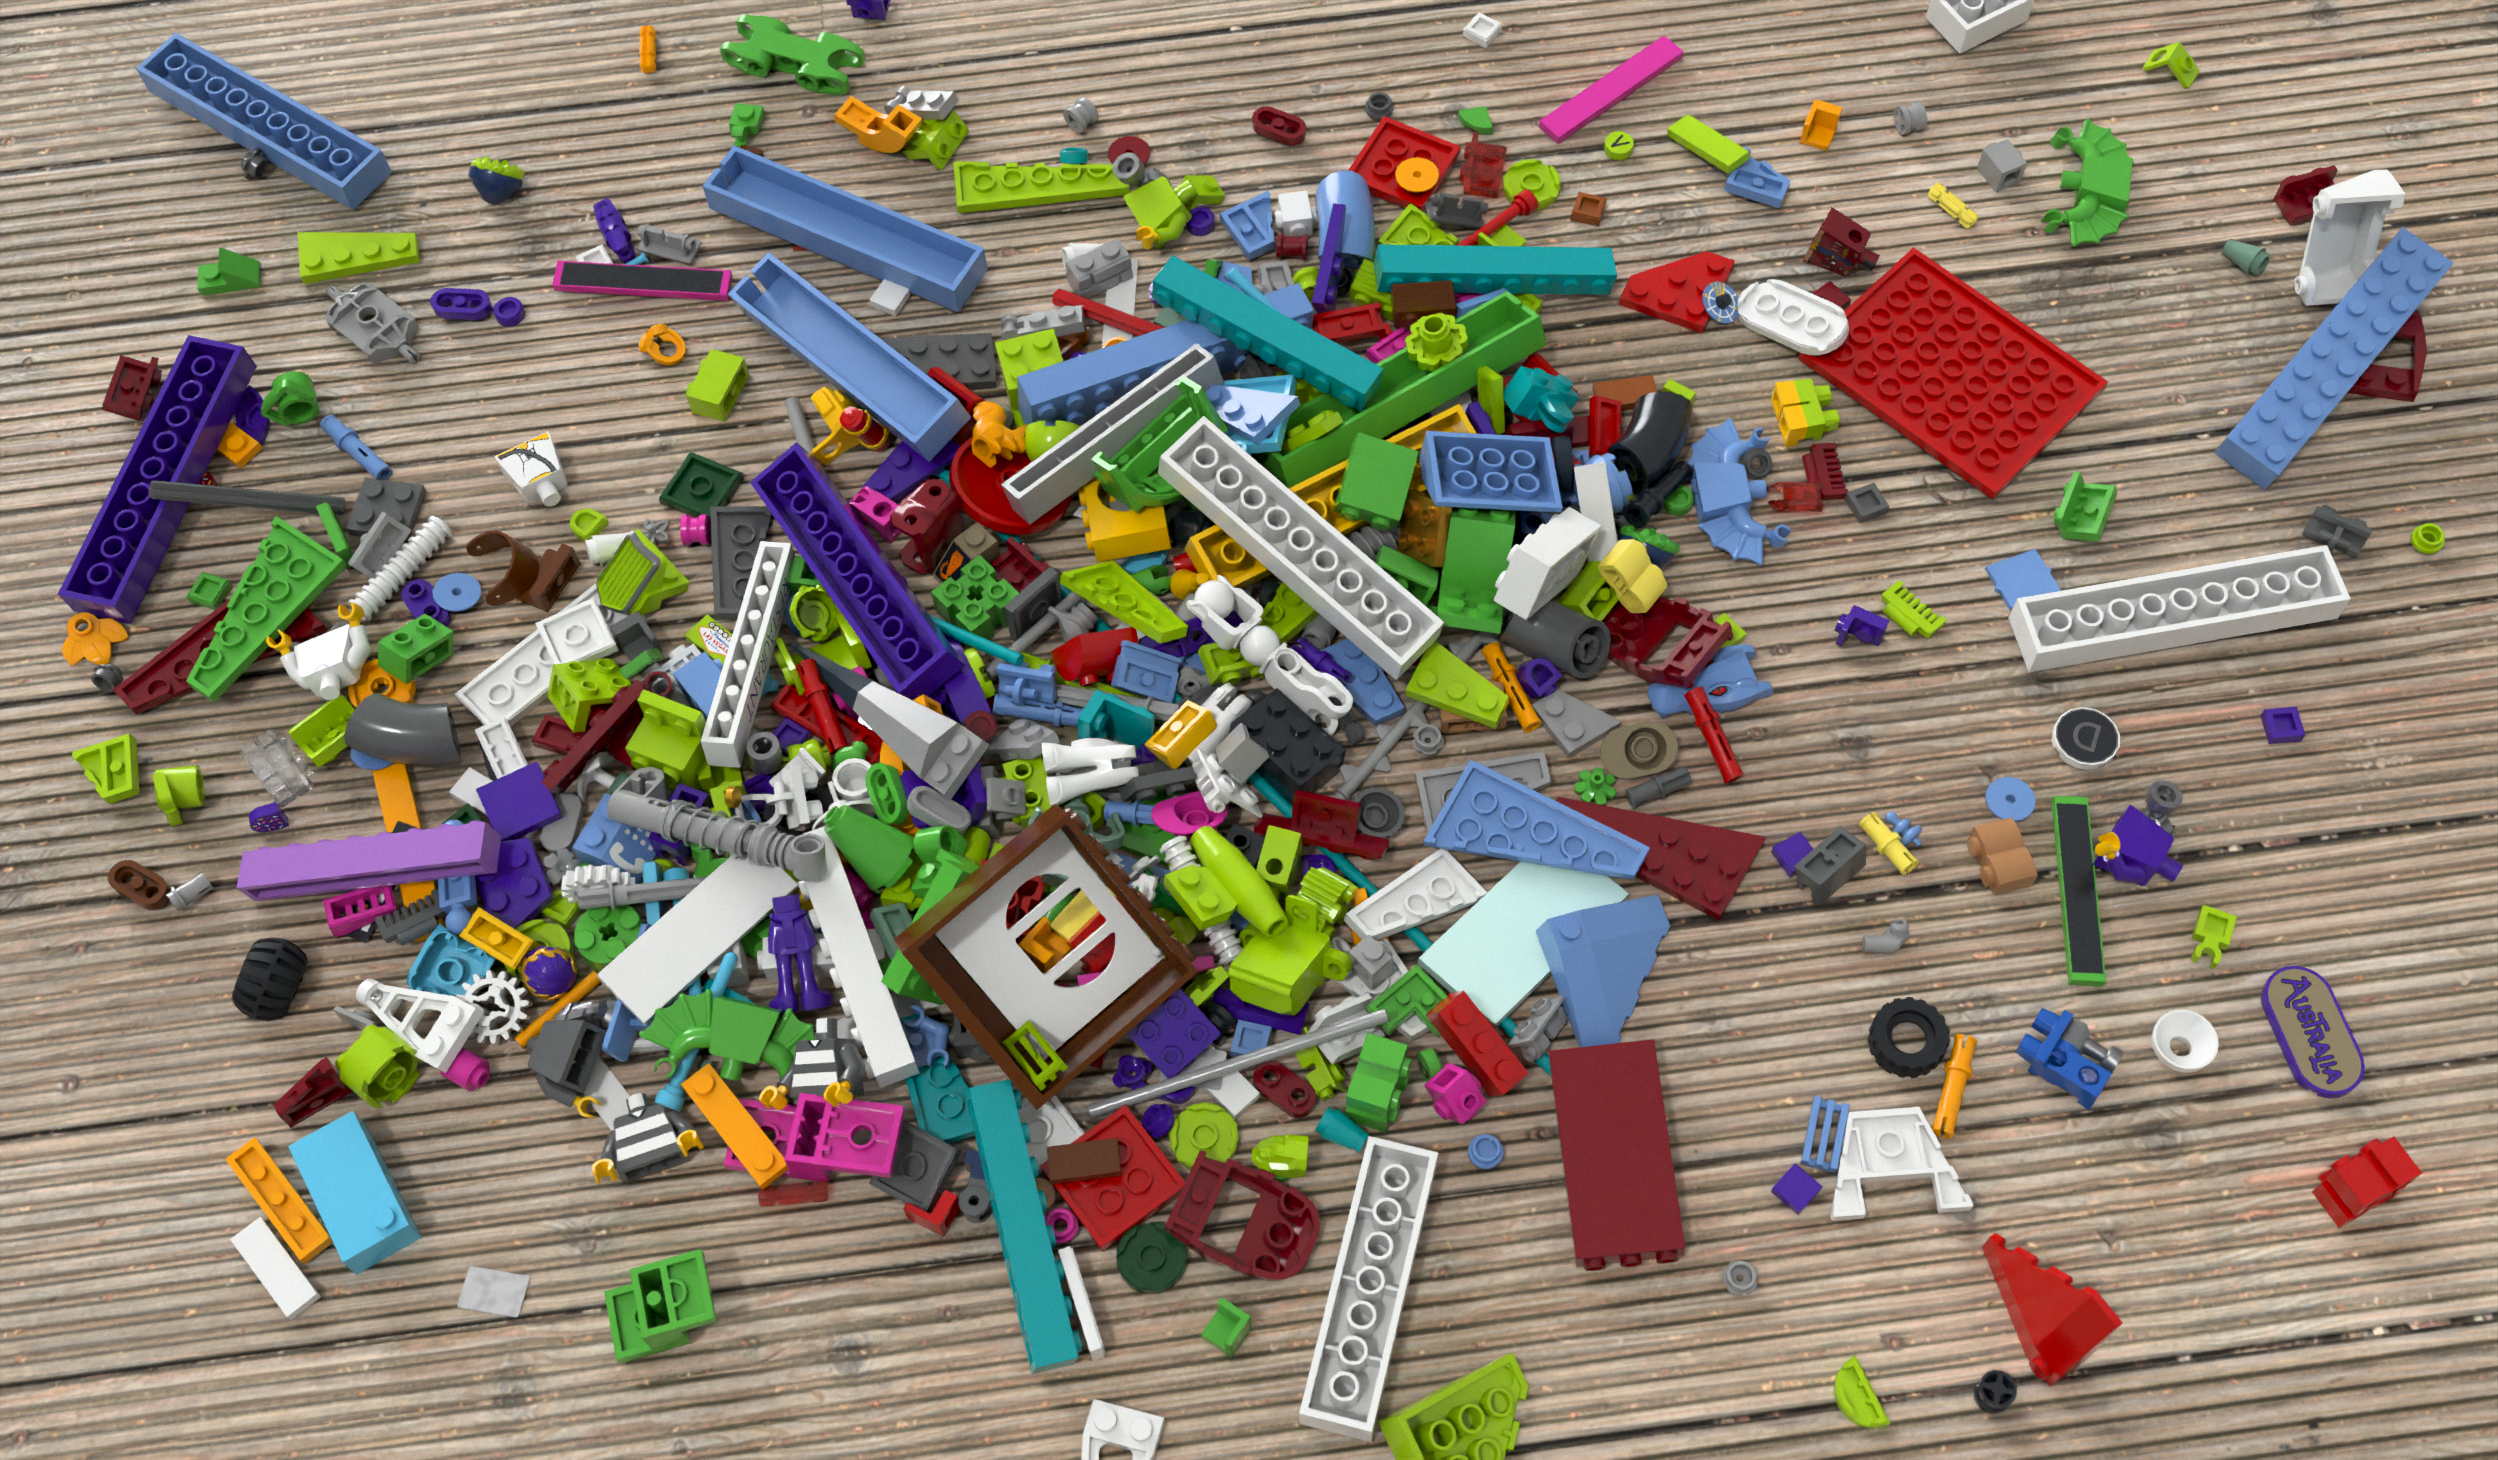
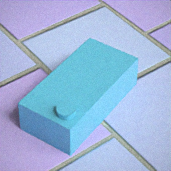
M354 1111L345 1114L288 1146L342 1262L356 1275L422 1238L366 1123Z

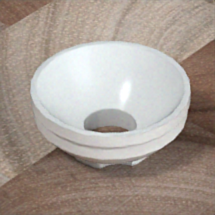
M2189 1010L2170 1011L2157 1021L2152 1031L2151 1042L2154 1053L2164 1065L2175 1071L2184 1073L2199 1071L2208 1066L2218 1052L2219 1043L2215 1029L2208 1020L2196 1012ZM2181 1040L2186 1043L2189 1048V1054L2187 1056H2177L2170 1049V1041Z

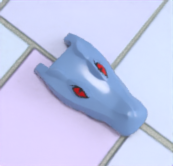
M1746 644L1719 649L1693 680L1694 686L1692 688L1653 683L1649 686L1647 694L1652 708L1664 719L1670 714L1687 711L1689 715H1692L1693 713L1684 694L1700 686H1703L1714 712H1718V714L1723 711L1732 712L1756 699L1770 696L1773 694V688L1768 681L1758 682L1749 663V660L1756 656V651L1753 645Z

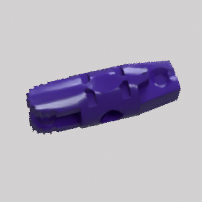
M608 197L595 203L593 208L596 221L606 245L617 254L620 261L624 262V264L635 259L636 254L631 244V234L626 227L621 213L615 208Z

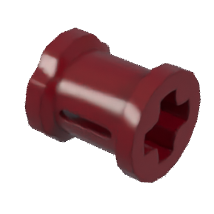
M1278 232L1276 258L1281 259L1283 256L1300 257L1302 261H1306L1308 234H1303L1302 237L1285 236L1283 232Z

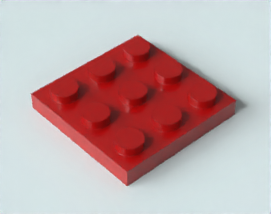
M1384 116L1348 171L1360 174L1367 181L1370 194L1404 208L1411 203L1424 212L1426 209L1425 201L1430 202L1431 195L1437 192L1460 156L1461 146ZM1417 157L1431 161L1438 169L1439 178L1437 183L1431 189L1424 192H1411L1402 188L1396 181L1395 173L1397 167L1403 161Z
M1126 1104L1071 1143L1117 1138L1121 1176L1052 1184L1102 1252L1122 1238L1134 1226L1141 1224L1177 1198L1185 1184L1184 1179ZM1047 1160L1040 1165V1169L1050 1182Z

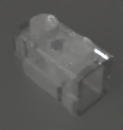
M269 729L258 736L256 741L252 740L241 747L239 752L274 801L280 807H285L296 800L297 796H302L313 788L314 785L308 778V775L313 772L302 757L295 760L292 756V753L297 750L286 735L279 738L274 730Z

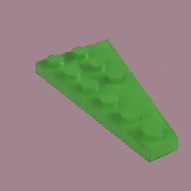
M275 516L271 523L273 529L268 538L263 539L258 547L260 553L254 564L247 567L227 604L229 610L223 621H218L214 628L215 636L209 647L203 649L186 680L191 688L213 703L269 647L266 637L270 636L275 641L280 635L278 630L283 632L347 567L342 558L277 516Z

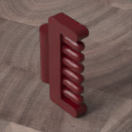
M1836 443L1812 444L1810 453L1802 456L1809 490H1819L1822 500L1845 499L1848 493L1845 484H1838L1843 483L1844 478L1841 477L1843 472L1837 471L1841 469V465L1838 464L1840 462L1839 458H1836L1838 456Z

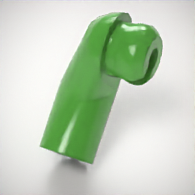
M855 741L851 747L840 748L835 753L831 772L834 773L835 768L847 759L859 758L865 760L868 746L862 741Z

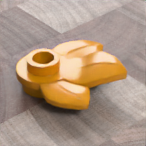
M77 613L67 623L66 629L69 636L63 644V656L71 666L78 664L84 658L96 665L110 664L112 654L111 643L127 640L129 638L127 631L114 619H97L91 613ZM88 623L86 630L78 631L80 624Z

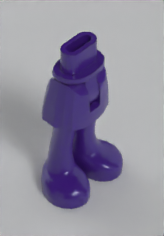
M799 894L773 897L774 913L769 914L772 919L770 920L768 932V953L775 954L778 991L776 997L769 1002V1007L782 1010V1013H785L788 1008H791L792 1012L800 1009L793 983L791 954H795L799 970L802 1010H812L834 1004L833 995L829 991L821 990L816 982L812 948L817 945L812 925L807 915L804 914L806 909H801Z

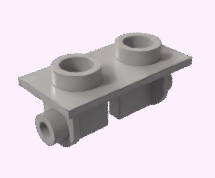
M650 224L640 225L637 231V235L642 238L637 251H643V253L689 265L702 244V241L693 239L689 234L682 235L670 231L665 232L662 229L652 227Z
M1565 997L1543 998L1537 1001L1532 1006V1013L1527 1020L1516 1027L1514 1030L1515 1035L1507 1046L1509 1048L1519 1046L1523 1051L1522 1056L1527 1061L1532 1062L1540 1059L1551 1043L1549 1039L1555 1038L1567 1023L1566 1011L1563 1007H1560Z

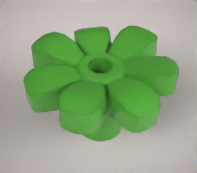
M1595 767L1592 774L1588 770H1583L1579 773V780L1581 782L1575 783L1574 792L1577 795L1582 794L1581 801L1591 803L1594 800L1595 804L1605 806L1606 798L1614 799L1616 796V789L1611 787L1615 784V777L1611 774L1603 776L1604 771L1599 767Z

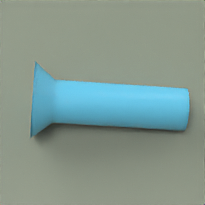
M642 251L639 257L626 263V265H640L643 262L649 261Z

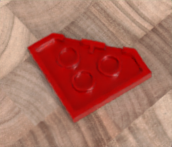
M1705 251L1631 275L1620 296L1619 305L1703 334L1710 319L1703 305L1704 289L1710 283L1716 281L1726 284L1735 260Z

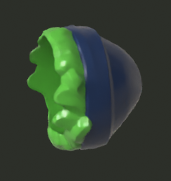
M1624 525L1620 529L1619 540L1635 539L1641 542L1647 550L1651 564L1658 566L1660 569L1670 565L1675 554L1680 550L1678 543L1669 540L1665 534L1660 535L1656 533L1654 528H1645L1642 531H1638L1633 525Z

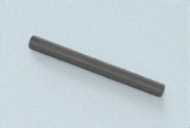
M155 480L151 481L149 486L150 498L309 513H318L316 506L326 502L327 504L329 503L335 515H343L346 506L345 498L336 496Z

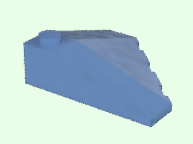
M1658 895L1582 909L1549 918L1536 930L1560 996L1565 997L1562 1003L1579 1047L1619 1043L1621 1028L1625 1019L1628 1020L1640 996L1637 992L1643 978L1646 979L1657 957L1655 951L1661 938L1666 937L1670 927Z

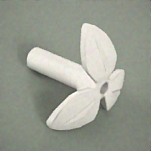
M608 752L594 754L586 763L577 784L578 797L581 802H585L589 782L597 781L609 788L616 779V777L601 769L614 760Z

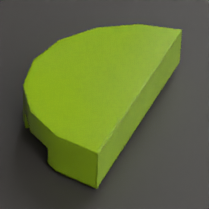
M973 647L963 650L985 698L994 696L996 691L992 681L989 680L984 672L983 666L985 665L977 650Z
M1856 1355L1842 1365L1835 1377L1833 1392L1837 1406L1847 1419L1860 1427L1870 1429L1888 1427L1890 1422Z

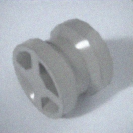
M1085 97L1078 98L1073 107L1069 106L1063 111V117L1068 126L1079 134L1086 130L1089 123L1093 124L1099 119L1097 109Z
M1921 101L1913 102L1908 107L1905 105L1895 107L1894 123L1901 135L1908 134L1912 129L1920 131L1926 128L1927 113Z

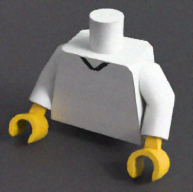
M350 602L352 607L351 613L344 605H339L338 607L339 617L349 621L350 625H345L296 645L292 652L290 651L292 640L284 632L278 630L282 639L277 645L273 638L270 636L266 637L268 646L281 653L282 657H280V660L289 677L303 689H311L316 696L326 700L338 698L340 689L357 683L360 679L362 666L371 653L365 627L360 625L359 622L364 616V610L359 604Z

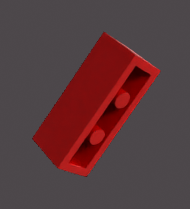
M1464 990L1450 993L1426 1014V1017L1470 1073L1479 1080L1488 1096L1504 1095L1528 1074L1524 1066Z

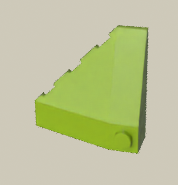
M1513 1352L1405 1405L1378 1420V1423L1396 1460H1504L1506 1450L1514 1451L1520 1422L1514 1420L1518 1400H1526L1529 1386Z

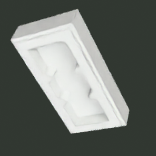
M505 716L475 729L497 779L528 765Z

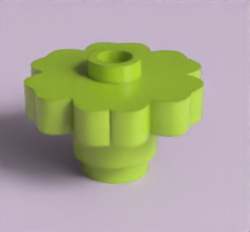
M1442 313L1421 317L1410 326L1411 335L1405 338L1409 359L1418 361L1420 369L1431 372L1462 356L1463 350L1469 346L1465 326L1456 324L1454 316Z

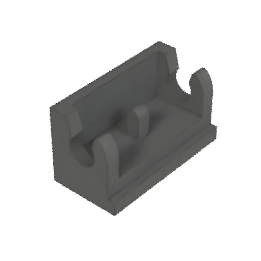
M1840 826L1794 866V870L1797 872L1798 887L1802 890L1808 886L1812 891V901L1820 906L1866 866V844Z

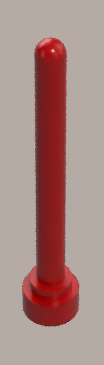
M1524 189L1514 196V201L1511 203L1512 206L1461 241L1457 246L1478 245V234L1480 232L1489 237L1518 215L1528 216L1538 208L1537 198L1531 191Z

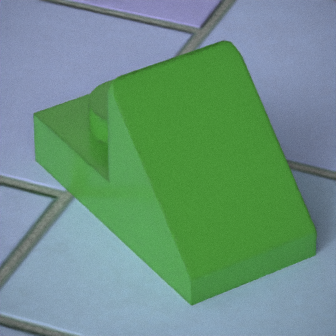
M219 248L218 263L198 266L197 289L204 296L259 288L261 264L258 260Z

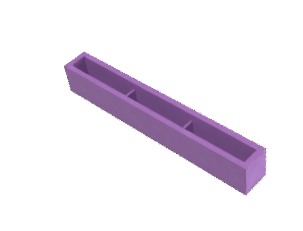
M471 821L465 825L453 826L443 824L433 829L411 828L407 832H380L376 836H349L347 839L335 841L322 839L317 841V843L311 844L291 843L287 847L279 848L260 847L258 850L243 852L236 888L252 900L262 901L497 873L501 835L486 822Z

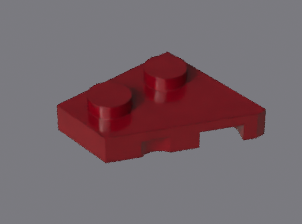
M325 1057L273 1106L278 1116L292 1128L353 1091L340 1080L339 1070Z

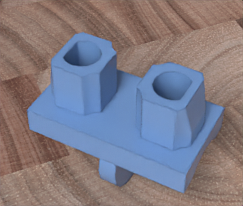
M1023 661L1020 666H1015L1011 663H999L997 666L999 694L1012 696L1014 705L1023 706L1027 699L1054 703L1057 698L1055 689L1057 675L1054 665L1043 664L1039 669H1032Z

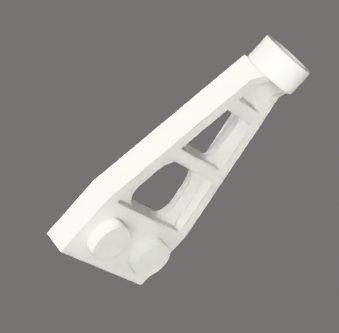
M374 979L363 981L356 992V999L360 1004L370 1008L388 1028L396 1032L417 1050V1053L414 1055L415 1057L444 1073L447 1072L483 1015V1012L454 996L387 986ZM403 1000L414 1003L402 1023L393 1017ZM427 1010L440 1011L441 1015L427 1037L422 1039L415 1031L416 1026Z
M1093 1399L1083 1432L1081 1460H1099V1451L1106 1444L1131 1451L1133 1455L1132 1460H1153L1164 1426V1418Z

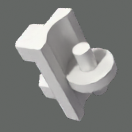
M800 764L790 765L787 769L779 771L781 781L773 783L774 794L765 797L767 805L776 804L778 816H787L789 830L798 829L823 815L820 800L806 801L805 790L817 787L816 770L801 769Z

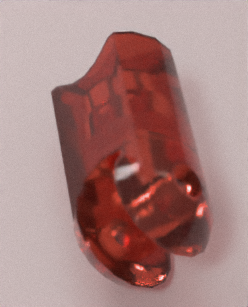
M1776 482L1770 486L1768 491L1783 493V499L1768 501V504L1777 511L1822 512L1824 504L1820 499L1824 483Z

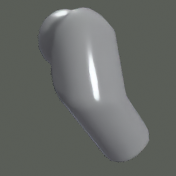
M1897 918L1890 922V927L1882 936L1864 935L1862 941L1863 952H1896L1908 940L1910 933L1908 931V923L1904 919Z

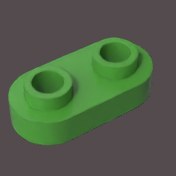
M875 763L866 774L865 784L871 802L875 806L874 810L877 818L888 825H900L908 817L909 811L907 809V798L898 771L892 765Z

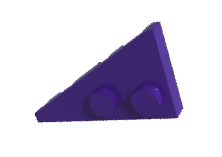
M1333 203L1312 304L1317 313L1336 310L1339 276L1342 275L1344 265L1341 254L1346 215L1345 204Z

